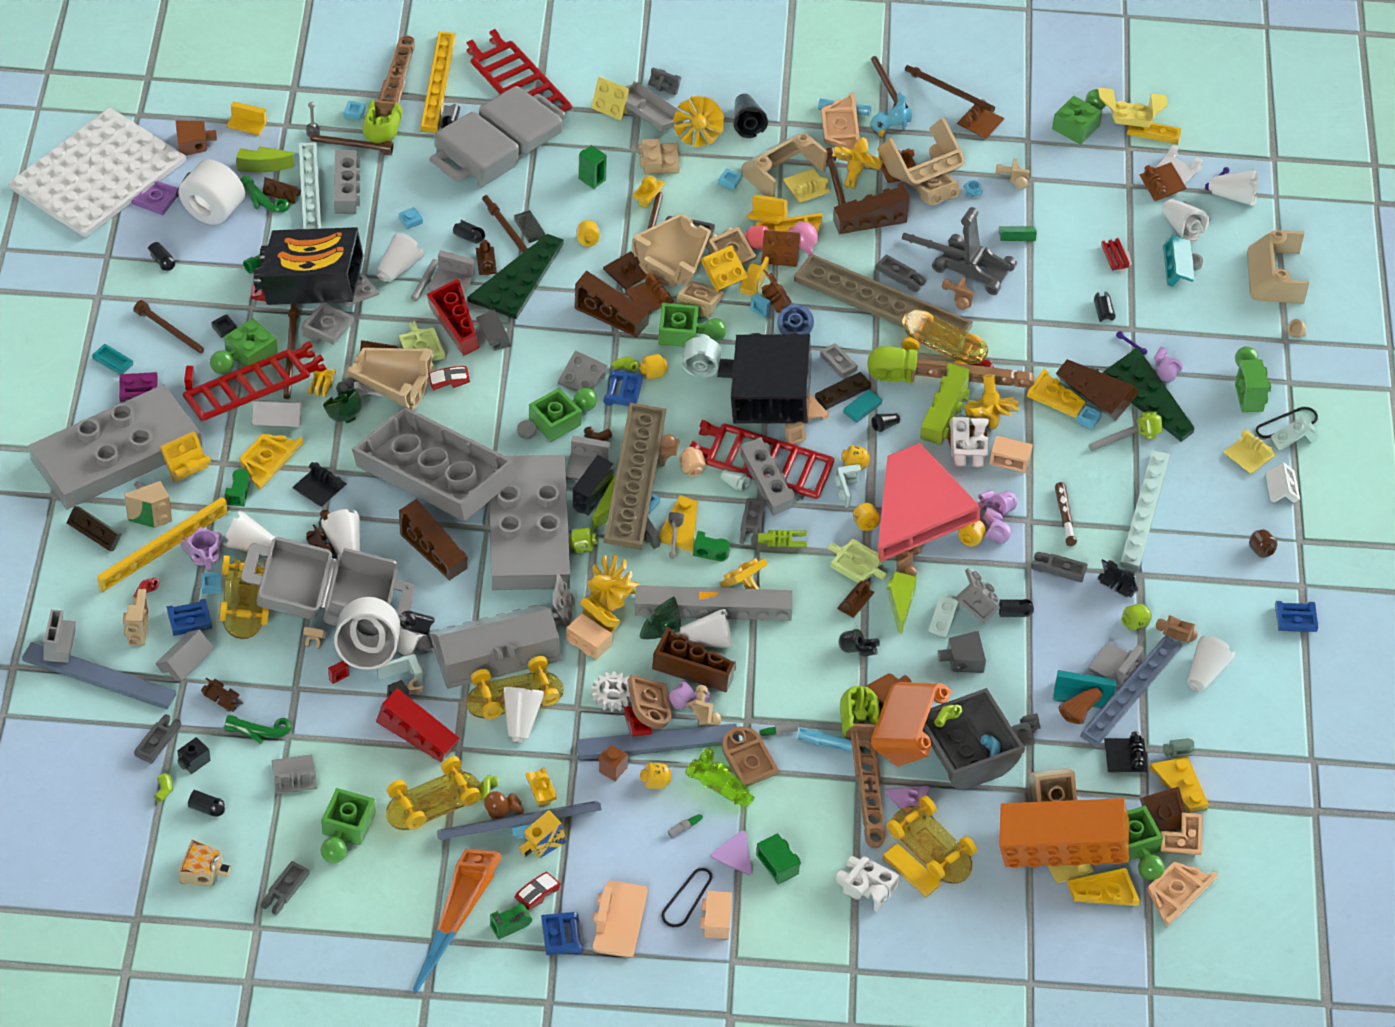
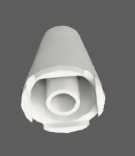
M1257 170L1215 176L1213 180L1209 181V191H1212L1213 195L1254 206L1257 196L1254 195L1258 191Z
M1169 199L1163 204L1162 213L1181 238L1193 242L1200 238L1198 236L1201 232L1205 233L1207 230L1209 216L1204 210L1174 199Z
M398 232L395 233L376 270L377 277L382 282L393 281L423 258V249L419 250L416 247L418 243L404 233L398 235Z
M348 509L337 510L328 514V519L325 521L324 519L321 520V526L338 556L342 554L344 548L360 551V517L355 510H353L354 513H350Z
M239 511L237 513L240 515L239 519L234 518L225 536L228 542L223 543V546L248 552L249 545L252 543L270 547L275 536L247 514Z
M725 609L718 610L684 625L677 632L678 636L682 634L688 637V641L695 645L699 643L704 647L710 648L732 647L729 621L725 618V615H727Z
M1202 636L1196 647L1187 682L1189 687L1197 692L1204 691L1235 658V652L1231 653L1228 650L1230 646L1213 636H1210L1208 639Z
M504 687L508 737H512L514 742L524 743V739H528L544 692L533 689L527 690L526 688Z

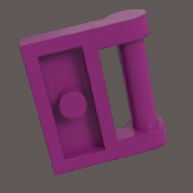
M157 372L119 374L120 402H125L158 387Z

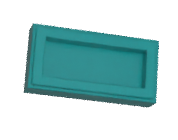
M103 344L92 354L94 360L117 374H124L133 366V360L106 344Z
M867 390L846 406L843 413L858 423L879 407L883 399L871 390Z

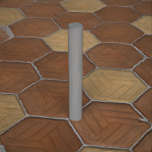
M433 259L411 296L412 301H417L438 265V260Z
M1138 425L1089 444V449L1093 451L1138 432Z

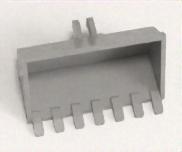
M533 605L523 610L516 609L511 613H500L494 617H484L478 621H468L462 625H452L442 630H431L429 633L447 689L472 683L470 678L472 673L480 669L489 670L491 678L529 669L528 662L537 656L546 657L548 664L561 661L559 635L551 608L543 605Z

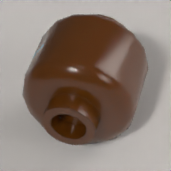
M1262 529L1252 533L1249 546L1259 557L1265 558L1275 553L1278 542L1268 530Z

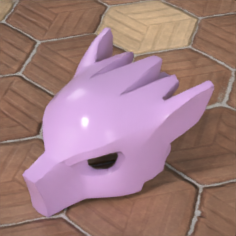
M200 527L191 536L187 537V540L182 539L181 547L189 554L195 564L205 566L206 570L212 569V564L219 560L223 536L220 532H212Z

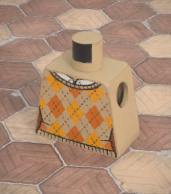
M191 840L178 870L179 882L182 884L213 886L217 876L229 877L231 866L222 864V852L220 850Z

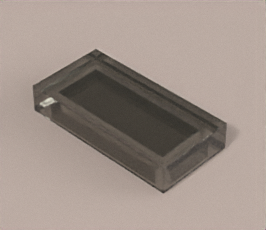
M530 210L514 215V221L529 243L540 240L545 236V232Z

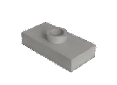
M836 343L820 351V356L842 378L857 371L858 365Z

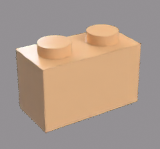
M996 436L989 464L1026 473L1033 444Z
M581 613L567 626L566 640L571 645L583 650L586 655L597 660L612 646V633Z
M707 891V898L702 899L701 911H705V916H701L700 929H704L705 938L729 939L731 892Z

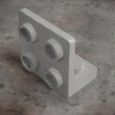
M440 250L438 254V269L428 286V290L434 291L459 278L463 293L465 294L475 275V259Z
M573 436L571 440V455L566 469V479L578 481L597 455L609 461L610 442Z
M967 568L965 573L969 585L956 596V599L984 624L1000 609L999 598L994 593L996 591L989 582H983L978 572H972Z
M1107 642L1090 663L1088 670L1103 678L1117 680L1116 685L1121 687L1140 665L1144 648L1137 645L1133 651L1129 650V652H1126Z

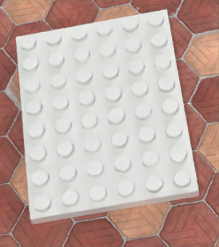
M109 107L8 182V186L11 190L86 238L130 205L131 200L142 192L143 194L155 185V181L160 182L187 160L186 155Z

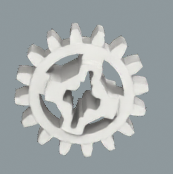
M613 671L612 675L605 672V677L599 675L598 681H593L591 691L593 701L597 700L596 705H603V710L609 707L611 712L614 711V708L621 711L622 706L627 707L629 702H631L627 682L629 676L623 678V673H620L618 676L615 671Z

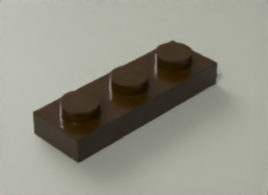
M859 372L815 393V399L827 410L870 389L871 382L862 372Z
M79 506L73 507L66 522L109 551H114L122 535Z

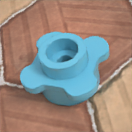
M970 180L963 186L968 197L981 196L983 194V191L980 189L981 184L976 180Z

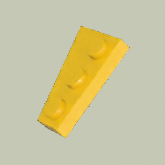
M1043 369L1035 380L1034 385L1029 389L1027 397L1077 419L1086 402L1072 390L1064 388L1057 378L1053 379L1048 375L1049 372Z
M680 495L671 512L684 514L683 524L677 527L675 547L693 553L698 501ZM667 518L659 532V541L672 545L673 527L669 524Z
M1188 756L1150 764L1149 769L1161 778L1160 781L1164 786H1168L1169 789L1179 787L1185 810L1188 813L1208 809V801Z
M1126 868L1067 881V887L1073 902L1139 906L1140 904Z

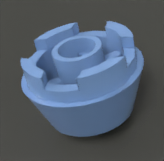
M792 304L780 312L777 325L781 334H809L814 326V318L806 307Z

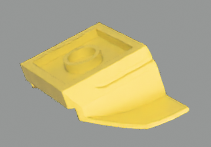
M1098 87L1099 99L1111 109L1115 124L1150 127L1154 116L1168 105L1166 95L1152 93L1148 106L1141 103L1115 102L1114 89Z

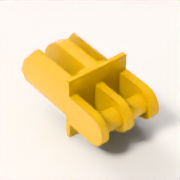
M327 367L325 371L313 372L314 377L309 386L308 394L313 395L315 390V396L320 397L322 394L323 398L326 397L336 375V369L328 370Z

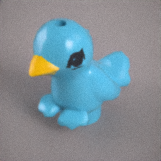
M900 92L897 93V105L890 110L888 115H885L884 111L882 113L878 112L870 122L871 129L882 138L889 127L902 125V129L905 130L907 122H911V108H905L906 96Z

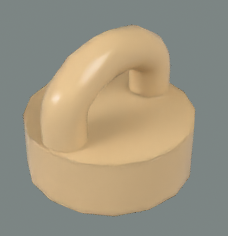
M1294 319L1288 324L1287 332L1290 336L1294 338L1306 336V325L1303 321Z

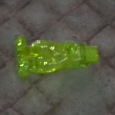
M711 748L705 749L700 755L699 760L694 759L688 765L685 771L688 777L699 779L703 786L718 792L731 802L734 801L735 805L740 804L746 808L754 801L755 797L749 793L750 790L726 766L720 762H713L714 751Z

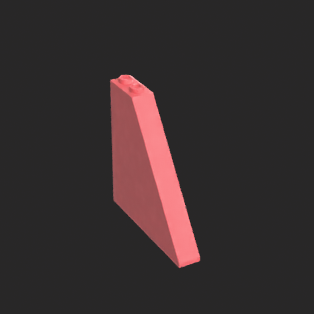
M921 443L887 456L878 541L880 562L963 528L970 523L980 521V506Z

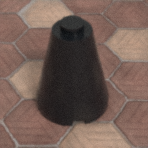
M744 93L736 97L733 118L735 131L744 138H754L760 132L763 133L768 126L766 113L749 94Z

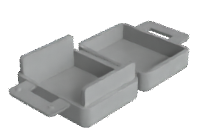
M518 86L512 87L480 106L479 115L475 112H470L437 131L434 141L436 153L429 160L455 181H461L472 175L478 179L477 185L481 188L513 169L516 165L519 151L521 153H529L562 132L563 119L566 118V114L542 95L535 94L531 96ZM449 157L463 169L457 171L445 162L444 159Z
M275 537L270 547L256 543L250 544L241 575L243 582L260 586L256 599L258 606L310 620L317 617L319 607L325 608L323 621L333 626H337L341 611L351 601L362 597H374L390 604L393 590L402 591L398 610L395 611L399 620L407 621V617L401 613L410 611L415 586L412 583L396 579L397 562L395 560L344 548L342 554L337 559H333L331 551L281 537ZM259 555L267 557L263 576L254 574ZM367 619L358 621L357 630L359 632L373 636L379 634L378 629L371 621Z

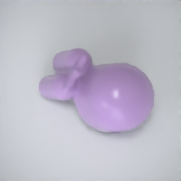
M1160 347L1154 357L1155 366H1157L1156 372L1162 381L1171 382L1176 378L1177 373L1182 370L1183 364L1177 359L1168 357L1167 350L1164 347Z
M988 490L978 495L980 510L993 507L994 511L1000 513L1001 516L1013 511L1017 506V498L1010 491H1003L994 495V491Z
M990 508L986 510L981 520L989 526L985 538L999 544H1004L1011 536V527L1001 521L1003 517L1000 513Z
M681 681L678 687L669 693L670 704L679 710L686 708V703L697 698V693L685 681ZM709 691L705 694L704 702L706 703L709 702V697H711Z

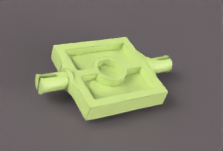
M413 321V323H409L411 329L409 333L398 335L402 349L433 350L432 361L445 358L444 350L434 327L418 329L417 323ZM432 363L431 371H433V370L435 369V367L433 366V363Z
M853 538L843 547H839L833 542L829 545L828 550L837 554L830 567L857 583L868 580L872 576H876L881 580L886 578L887 573L878 569L884 561H879V555L874 550Z

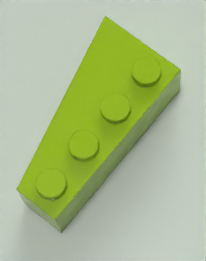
M948 363L946 368L947 377H942L939 392L935 393L932 406L929 407L921 425L920 439L942 445L944 439L949 437L951 430L949 428V420L952 417H957V414L962 412L964 400L967 401L970 395V390H968L970 369Z

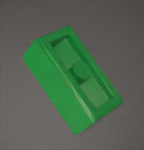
M999 226L998 228L1000 241H1036L1037 231L1034 226Z

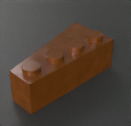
M904 183L898 184V188L892 190L889 188L882 190L883 193L875 196L872 194L867 195L861 201L855 199L835 206L833 221L838 233L844 234L907 223L910 197Z
M586 270L575 283L576 310L636 338L648 325L649 311Z
M1068 359L1055 373L1062 382L1115 421L1139 394L1134 385Z
M415 499L399 510L400 535L449 581L467 569L468 557L466 553L457 546L418 499Z
M666 628L653 653V670L723 692L728 691L733 681L735 662L714 651L710 653L704 649L703 645L699 643L695 645L688 641V637L682 634L678 636L673 633V629Z

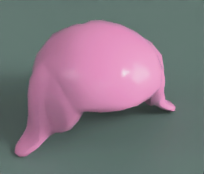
M797 222L789 232L800 233L798 250L805 251L808 256L810 254L814 255L813 247L818 241L817 230L810 223Z

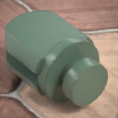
M1189 738L1170 740L1169 744H1163L1164 755H1171L1172 758L1193 756L1194 741Z

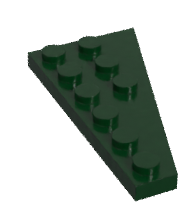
M546 234L467 297V302L517 319L563 246L564 239Z
M1138 347L1102 372L1134 385L1139 394L1131 403L1142 412H1156L1157 415H1160L1162 418V428L1180 442L1194 433V426Z

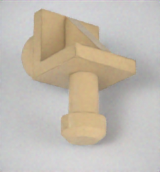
M1013 158L1012 167L997 164L996 174H1011L1010 183H1014L1017 189L1022 190L1027 187L1030 170L1020 168L1016 164V158Z
M703 685L696 687L697 698L686 703V707L691 708L698 718V726L702 727L708 724L710 726L719 725L721 723L720 714L712 712L713 704L704 702L708 688Z

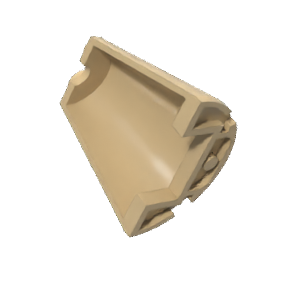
M681 213L635 235L632 239L634 257H638L641 269L646 274H654L661 284L676 287L679 284L684 285L694 276L711 231L702 225L699 227L694 226L692 219Z
M363 348L359 355H356L353 365L348 368L347 376L359 381L397 404L413 410L419 405L429 382L427 377L428 372H431L433 350Z

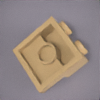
M642 139V144L638 145L639 155H642L640 157V167L644 168V174L679 173L677 143L660 144L659 139Z
M948 174L917 186H911L920 193V199L928 205H936L943 200L954 199L957 195H960L959 182Z
M732 227L728 228L723 234H714L708 238L706 248L710 254L732 245L742 265L756 258L755 253L739 227L734 229Z
M690 281L678 293L676 304L699 306L698 316L709 318L715 312L716 305L723 298L724 292H716L712 287Z
M138 589L137 597L133 598V605H128L127 613H123V624H126L124 635L128 637L129 645H145L149 618L146 589Z

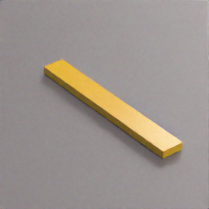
M438 31L420 132L436 133L439 129L455 33Z
M223 497L219 498L97 575L98 588L102 592L106 591L180 544L183 538L187 539L200 527L205 528L227 514L226 500Z

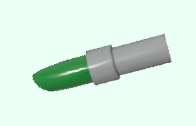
M797 723L775 725V727L761 729L759 733L762 736L782 735L783 733L798 731Z
M698 814L685 819L679 825L668 830V835L672 838L683 831H687L701 821L703 815Z

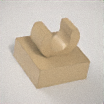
M801 421L785 424L784 431L787 443L795 445L806 440L804 424Z
M304 627L303 635L307 637L305 645L309 647L310 642L316 640V648L319 649L321 647V640H326L327 632Z

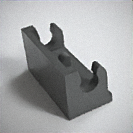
M495 310L476 317L489 345L492 346L499 343L492 347L494 351L511 346L508 335Z

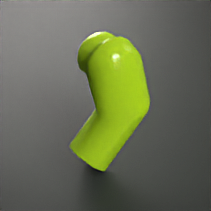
M629 356L611 362L614 370L622 367L630 371H637L639 369L638 361Z
M944 706L934 721L935 725L943 727L946 720L959 717L962 713L961 706Z
M167 773L160 774L157 777L161 788L154 795V798L160 803L173 790L172 778Z
M487 775L480 784L481 801H484V798L490 793L491 786H498L497 776Z

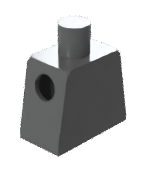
M979 631L949 638L947 649L938 650L939 662L950 661L951 669L954 672L984 673L986 659Z

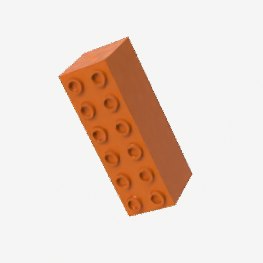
M1125 799L1001 803L999 847L1005 867L1018 868L1030 866L1036 868L1039 866L1058 867L1060 865L1079 866L1081 864L1100 865L1102 863L1121 864L1129 862V817Z

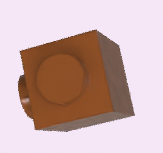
M610 745L607 750H603L599 755V772L616 782L627 769L628 754Z

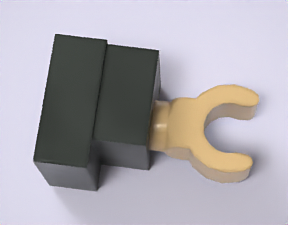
M418 679L411 680L407 686L400 680L387 685V697L397 688L408 697L409 694L418 695L423 692V686L414 687L417 686Z

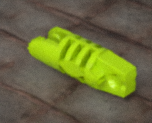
M768 530V533H758V544H768V547L807 548L806 541H792V537L807 536V530Z

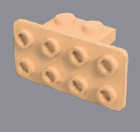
M612 880L607 882V886L604 885L603 894L599 893L597 905L600 906L599 911L595 910L593 923H596V934L593 943L594 952L627 958L634 957L648 894L646 886Z

